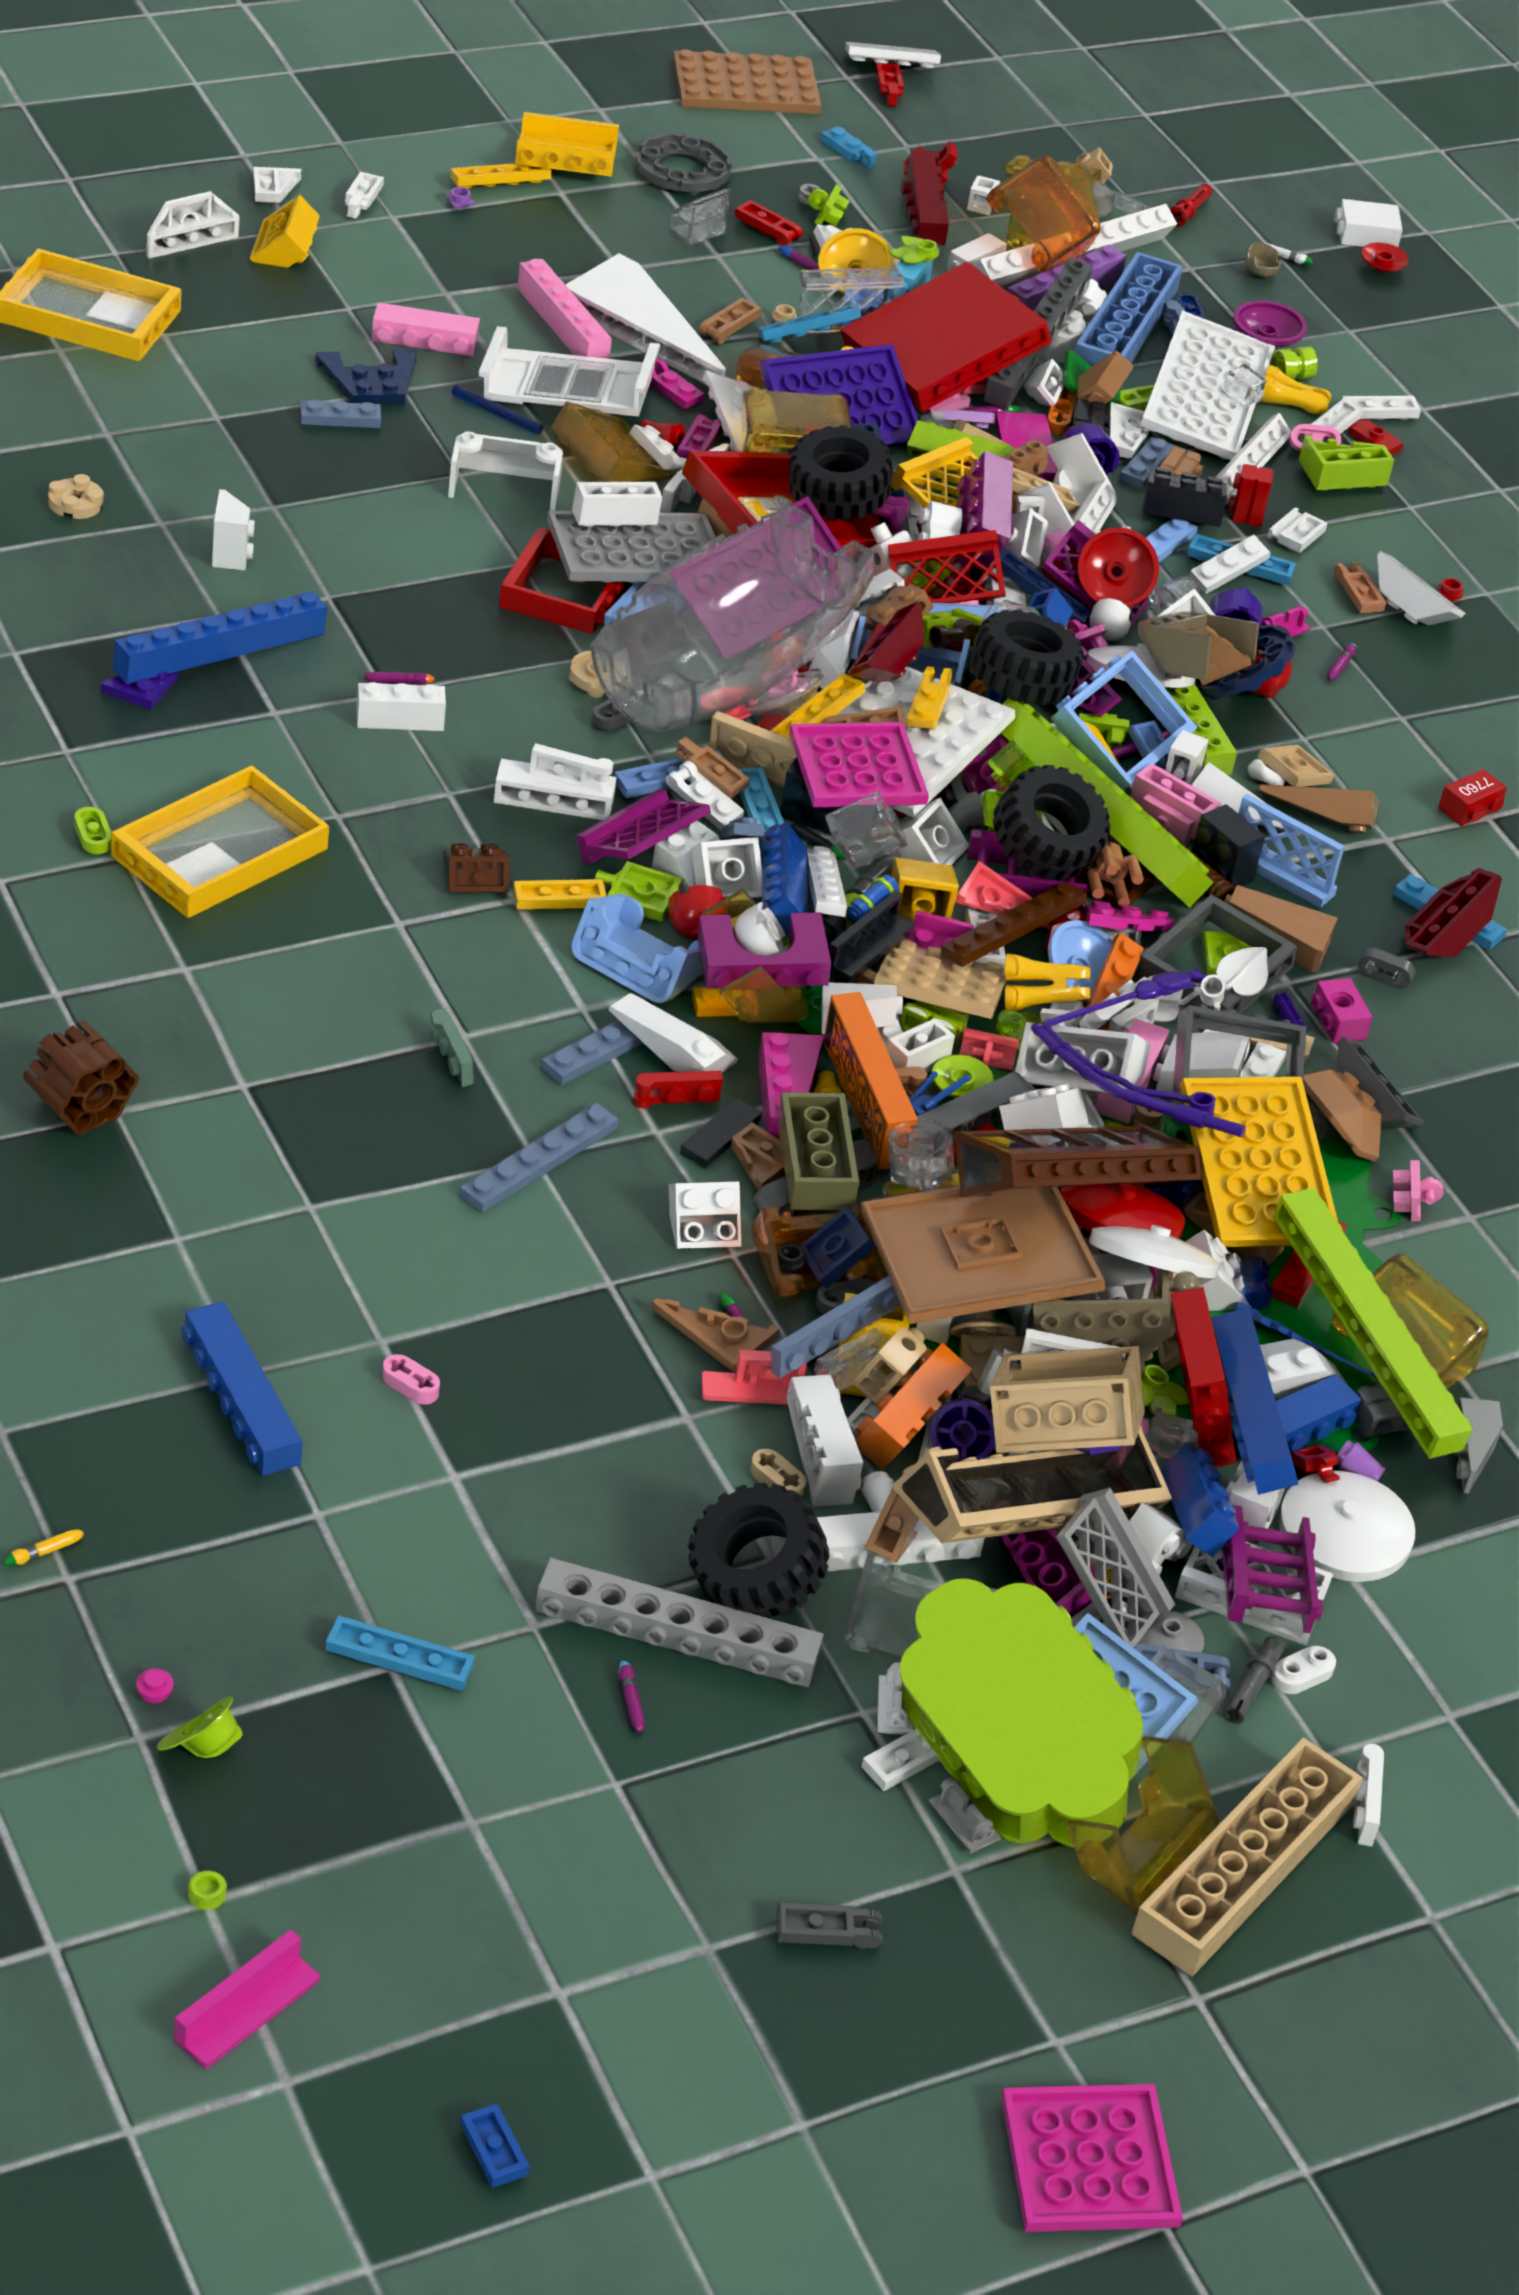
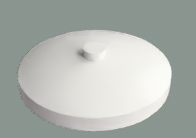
M1137 644V647L1107 646L1088 651L1086 662L1096 672L1102 667L1107 671L1109 669L1107 663L1115 656L1119 655L1122 659L1132 650L1163 687H1189L1194 685L1196 678L1182 676L1181 679L1166 678L1165 673L1161 672L1145 644ZM1119 673L1113 677L1125 681Z
M1152 1225L1150 1230L1121 1226L1092 1228L1089 1243L1101 1250L1135 1262L1176 1273L1190 1271L1197 1277L1216 1278L1220 1263L1211 1256L1187 1242L1170 1236V1229L1157 1225Z
M1334 1471L1335 1474L1339 1475L1340 1480L1324 1483L1319 1474L1314 1473L1300 1479L1298 1485L1291 1486L1283 1499L1279 1513L1280 1531L1298 1533L1302 1517L1309 1518L1311 1532L1316 1534L1313 1550L1314 1565L1317 1568L1333 1573L1332 1578L1352 1582L1378 1580L1393 1574L1407 1561L1415 1540L1414 1520L1405 1503L1385 1485L1357 1473ZM1288 1546L1291 1552L1295 1555V1547Z

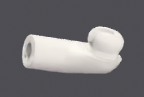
M1260 759L1253 760L1248 766V773L1251 778L1265 782L1268 785L1283 786L1286 781L1275 771L1268 768Z

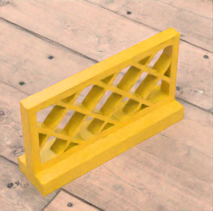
M965 437L899 464L892 476L891 487L895 491L904 488L923 508L931 501L956 507L958 500L948 497V494L959 496L957 487L947 485V481L958 484L960 478L964 474L967 475L970 471V467L964 466V462L968 461L972 464L975 459H979L970 451L974 443L968 437ZM947 469L958 472V476L947 473ZM930 476L941 479V483L930 480ZM914 483L924 486V490L917 488ZM930 488L942 491V495L930 492Z

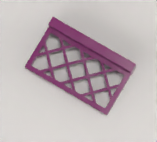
M1077 520L1041 567L1093 609L1096 602L1085 593L1082 587L1076 584L1075 578H1078V572L1072 570L1070 561H1078L1084 545L1095 533L1081 521ZM1066 545L1073 550L1076 549L1077 554H1068ZM1052 561H1063L1065 570H1059L1052 564ZM1114 568L1111 570L1114 576L1118 577L1121 575L1119 569ZM1157 584L1150 595L1139 603L1140 606L1129 608V622H1131L1129 631L1152 599L1161 590V587Z
M658 789L576 835L583 863L592 864L604 856L629 860L711 813L709 804L669 800L667 791Z

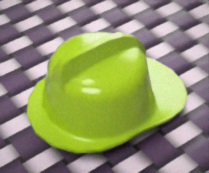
M228 1696L221 1699L200 1716L176 1728L166 1735L157 1744L156 1748L162 1751L181 1744L194 1755L203 1758L216 1757L224 1753L242 1736V1730L229 1709L233 1702V1697Z

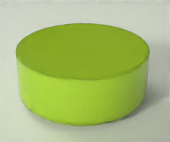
M214 1871L196 1873L188 1884V1899L191 1904L202 1910H211L222 1905L226 1899L227 1891L225 1879Z

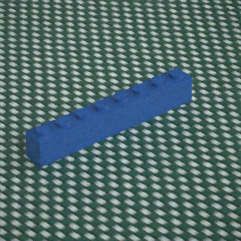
M313 591L305 592L300 595L280 598L239 610H231L226 613L207 616L166 628L130 635L115 640L112 669L126 684H130L141 679L157 677V674L166 671L169 674L323 635L328 606Z
M1250 1308L1211 1317L1226 1381L1230 1418L1247 1482L1255 1481L1258 1495L1298 1485L1292 1457Z

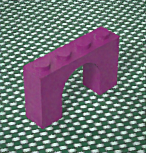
M821 912L791 913L788 931L790 949L773 956L756 955L743 949L735 940L730 915H700L697 939L706 989L828 985L831 959Z

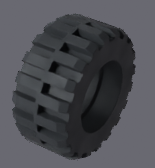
M839 425V427L825 426L822 430L815 429L809 435L805 434L791 450L789 490L792 498L797 502L808 496L820 516L826 517L827 520L835 521V519H842V521H850L851 518H856L857 520L864 518L866 514L871 515L878 508H881L890 496L892 480L891 452L881 438H875L874 433L868 430L864 432L859 427L848 428L846 425Z
M1002 610L999 613L991 614L981 623L970 657V663L978 680H982L987 688L994 689L995 693L1001 696H1008L1014 701H1024L1025 704L1032 705L1033 703H1038L1039 705H1047L1049 702L1055 704L1062 701L1073 691L1083 662L1084 651L1080 640L1075 637L1071 630L1065 629L1063 624L1056 623L1049 617H1042L1030 611L1026 613L1022 610Z
M1043 765L1042 768L1034 766L1027 771H1022L999 799L993 813L994 831H998L995 836L998 844L1003 845L1004 848L1002 850L1007 857H1011L1014 860L1013 864L1017 867L1027 869V873L1032 876L1041 875L1042 879L1052 880L1055 877L1056 880H1066L1069 877H1076L1081 874L1105 846L1111 827L1110 821H1108L1110 819L1108 809L1104 808V799L1101 794H1096L1095 787L1090 782L1087 784L1083 781V776L1078 773L1072 774L1069 772V769L1064 767L1055 769L1054 765ZM1035 810L1043 811L1055 817L1064 826L1068 835L1059 834L1049 829L1039 819Z
M754 1483V1487L751 1488L742 1485L736 1487V1491L729 1495L726 1492L718 1497L719 1501L716 1504L712 1505L710 1503L704 1509L703 1519L698 1518L692 1528L695 1535H691L688 1542V1549L690 1550L688 1555L689 1564L710 1602L773 1619V1616L781 1615L783 1618L791 1614L790 1610L797 1605L801 1608L808 1602L807 1596L810 1593L815 1594L821 1586L819 1578L824 1579L828 1570L826 1562L830 1558L829 1547L826 1543L827 1538L809 1503L803 1501L801 1495L794 1490L787 1491L785 1486L772 1484L771 1488L766 1483ZM765 1536L786 1538L781 1551L768 1563L753 1569H737L732 1567L739 1551L751 1541Z

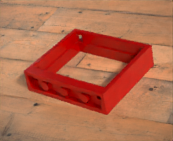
M538 527L501 584L499 607L593 635L598 625H603L604 614L614 605L616 596H621L625 581L607 583L592 608L524 588L543 557L562 561L551 530Z
M1204 1287L1170 1293L1182 1376L1198 1447L1204 1448L1213 1456L1215 1467L1237 1463L1226 1381Z

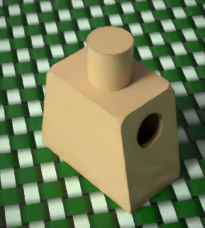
M901 1327L852 1383L877 1405L927 1350L924 1344L925 1337L923 1333L917 1328L907 1329L906 1327ZM884 1362L893 1370L889 1375L884 1374L880 1369Z

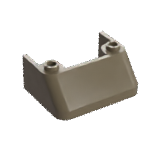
M1182 611L1140 621L1138 634L1159 670L1165 673L1166 678L1181 679L1182 676L1207 680L1212 635L1193 632L1192 630L1208 625L1217 632L1219 637L1225 638L1232 643L1236 650L1243 655H1248L1252 663L1249 667H1253L1256 661L1259 622Z

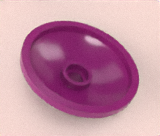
M1257 300L1243 303L1237 307L1233 316V323L1240 333L1275 347L1290 346L1304 338L1307 330L1306 320L1299 312L1289 306L1273 301Z

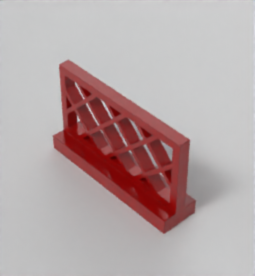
M996 530L888 545L890 569L897 573L896 566L905 564L915 569L907 580L904 579V587L911 584L915 576L920 573L930 580L923 589L926 593L934 583L946 591L941 598L937 599L927 595L931 603L953 604L1006 597ZM993 552L994 562L989 568L976 561L981 554ZM955 557H962L969 562L962 572L949 565ZM927 561H936L941 565V568L934 576L922 568ZM972 565L984 572L977 583L965 576ZM994 568H996V574L992 572ZM945 569L957 576L950 587L938 580ZM990 576L998 582L999 590L987 591L981 587V584ZM960 580L973 587L966 595H960L953 590Z

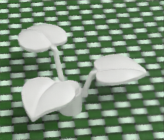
M1250 947L1228 954L1218 964L1217 975L1206 976L1201 982V987H1195L1194 991L1184 999H1181L1183 989L1173 994L1159 996L1156 998L1159 1000L1154 1021L1163 1023L1174 1020L1178 1016V1005L1187 1004L1197 995H1200V999L1204 1004L1213 1006L1214 1010L1220 1011V1003L1224 999L1225 990H1229L1231 987L1240 996H1252L1259 993L1264 988L1268 977L1267 949L1265 947ZM1153 976L1148 977L1147 980H1152ZM1137 999L1133 1003L1136 1004L1140 1002L1141 999ZM1206 1029V1030H1204L1203 1032H1219V1031H1213V1030H1207V1029ZM1249 1040V1043H1248V1047H1247V1051H1246V1054H1245L1244 1062L1246 1061V1058H1247V1056H1248L1249 1046H1250V1040Z

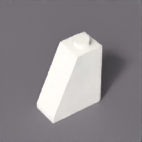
M829 982L828 985L822 986V1034H825L831 995L861 992L877 1028L896 1025V1014L902 1015L903 996H897L896 985Z

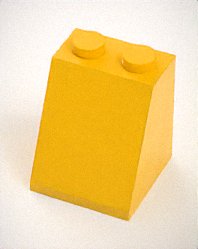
M895 857L890 876L897 881L899 892L903 894L902 900L907 903L904 907L900 905L899 913L913 921L916 911H923L951 919L959 889L953 866Z

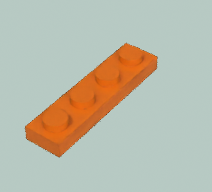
M1121 932L1114 937L1086 1007L1101 1003L1112 993H1115L1117 997L1120 995L1117 990L1132 980L1140 960V955L1144 950L1142 946ZM1110 1020L1097 1030L1108 1031Z

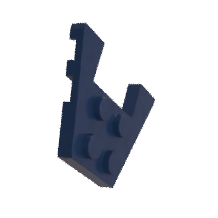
M393 350L394 365L387 363L380 364L379 366L356 364L353 367L343 366L340 352H316V364L323 366L325 374L337 381V387L351 403H405L410 378L416 363L417 350Z

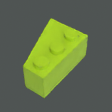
M1304 436L1298 461L1316 490L1328 491L1330 489L1388 486L1394 459L1385 445L1353 441L1352 445L1336 444L1337 439L1329 438L1328 442L1313 441V436Z

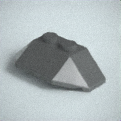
M1342 1036L1339 1040L1336 1071L1342 1074L1348 1072L1359 1081L1357 1085L1359 1089L1369 1094L1375 1100L1374 1106L1382 1115L1381 1128L1421 1127L1424 1123L1422 1118L1414 1111L1369 1055L1364 1046L1357 1041Z

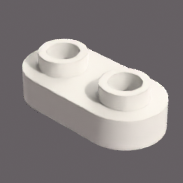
M1310 1646L1279 1660L1275 1665L1276 1671L1271 1678L1272 1683L1283 1693H1300L1330 1679L1336 1666V1658L1330 1650L1324 1647Z

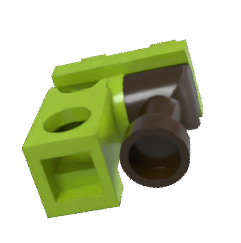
M959 608L952 609L951 613H928L922 617L925 643L922 647L925 649L933 647L942 648L946 647L950 641L964 644L965 639H969L970 647H973L984 618Z

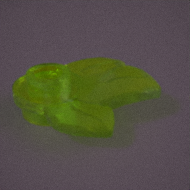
M1003 1010L997 1016L996 1028L1003 1036L1019 1039L1017 1051L1020 1052L1026 1022L1042 1024L1041 1017L1030 1012L1018 1013L1016 1011Z

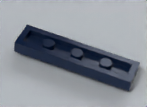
M1007 548L1000 553L1003 577L1011 579L1019 585L1023 592L1031 595L1035 592L1056 587L1073 610L1069 621L1076 619L1081 624H1084L1088 620L1091 610Z

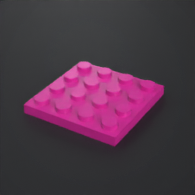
M903 722L790 725L789 735L813 807L927 805L929 794Z
M1155 2084L1003 2088L1001 2100L1025 2232L1176 2228L1181 2226L1183 2216Z

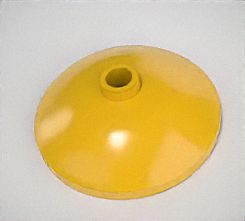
M853 228L840 231L830 237L820 251L818 258L820 275L831 289L841 294H844L849 284L852 285L858 277L872 278L882 286L892 271L893 258L889 254L890 247L880 235L870 230Z

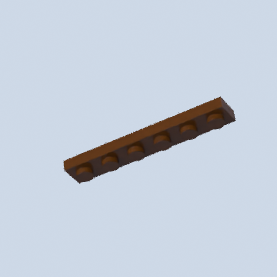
M1061 883L941 945V956L963 967L1082 906L1087 901V893L1076 888L1073 884Z

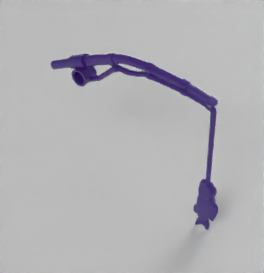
M1192 969L1188 973L1178 971L1160 973L1153 976L1152 980L1138 982L1134 992L1048 1019L1042 1025L1038 1023L1032 1024L1031 1030L1044 1042L1049 1051L1060 1057L1085 1080L1090 1081L1109 1094L1126 1100L1128 1103L1137 1104L1175 1117L1177 1122L1200 1129L1207 1127L1241 1138L1245 1134V1125L1214 1117L1216 1099L1212 1094L1196 1092L1191 1096L1180 1093L1149 1090L1140 1086L1136 1087L1127 1079L1104 1071L1097 1064L1092 1063L1072 1048L1068 1042L1063 1040L1051 1028L1053 1025L1135 997L1141 1000L1158 998L1161 995L1173 994L1182 989H1192L1195 987V983H1201L1208 976L1200 974L1198 969ZM1107 1079L1113 1080L1114 1082L1124 1086L1126 1089L1108 1081ZM1157 1098L1178 1100L1189 1103V1106L1184 1104L1178 1105Z

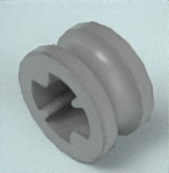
M803 184L800 187L799 201L804 205L810 206L808 203L809 194L813 190L821 188L814 184Z

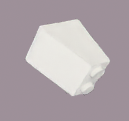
M1224 1032L1192 1033L1189 1078L1239 1077L1250 1037ZM1177 1034L1174 1035L1171 1045H1164L1160 1062H1163V1064L1158 1063L1156 1066L1153 1080L1158 1082L1157 1091L1173 1092Z

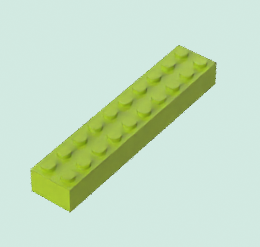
M1010 697L1007 698L1002 705L1015 709V719L1001 734L1036 766L1042 768L1043 765H1054L1055 769L1064 767L1069 769V772L1072 774L1078 773L1083 776L1082 780L1087 784L1090 782L1095 787L1096 794H1101L1104 799V808L1108 809L1110 816L1108 821H1110L1111 825L1109 834L1126 850L1135 855L1140 863L1190 908L1214 883L1206 875L1210 870L1151 815L1143 810L1115 782L1107 777L1079 749L1072 745L1044 717L1036 712L1032 706L1025 704L1024 701L1018 702L1011 700Z

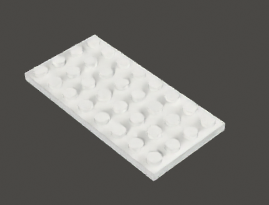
M1182 311L1140 426L1147 428L1149 431L1169 436L1175 441H1182L1192 445L1199 450H1205L1218 455L1222 459L1232 460L1241 449L1275 346Z

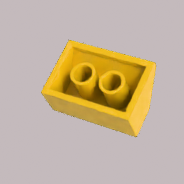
M298 195L263 219L249 259L255 263L289 268L294 263H302L309 255L308 250L313 243L312 238L317 231V223L320 216L301 195Z

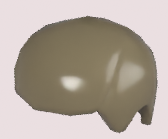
M1253 242L1245 256L1247 269L1253 275L1260 278L1275 276L1280 269L1282 261L1278 262V251L1275 248L1262 242Z

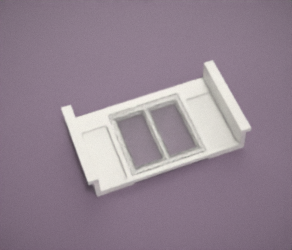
M497 326L479 370V376L484 377V400L516 404L529 402L600 410V413L639 417L652 379L655 361L660 350V343L649 344L643 362L507 348V327Z

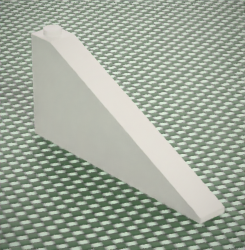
M618 253L565 284L607 333L645 353L650 343H660V350L656 359H661V361H664L671 367L704 383L702 378L705 371L725 377L726 368L639 263Z

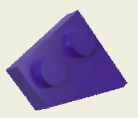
M166 671L157 674V677L141 679L130 684H126L118 675L101 683V692L152 709L178 680V671L169 674Z

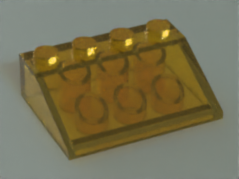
M566 401L551 426V429L558 435L557 439L571 448V454L585 463V469L595 474L599 478L598 482H659L672 479L676 475L674 471L663 469L629 434L632 428L620 417Z

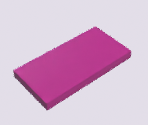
M996 411L995 422L998 437L1010 446L1018 448L1032 439L1041 442L1046 447L1053 444L1047 414ZM1048 452L1047 468L1036 477L1054 481L1058 468Z

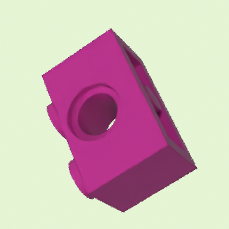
M1351 978L1318 981L1315 993L1311 996V1007L1319 1016L1322 1027L1328 1033L1332 1042L1339 1043L1342 1036L1354 1041L1366 1040L1373 1017Z

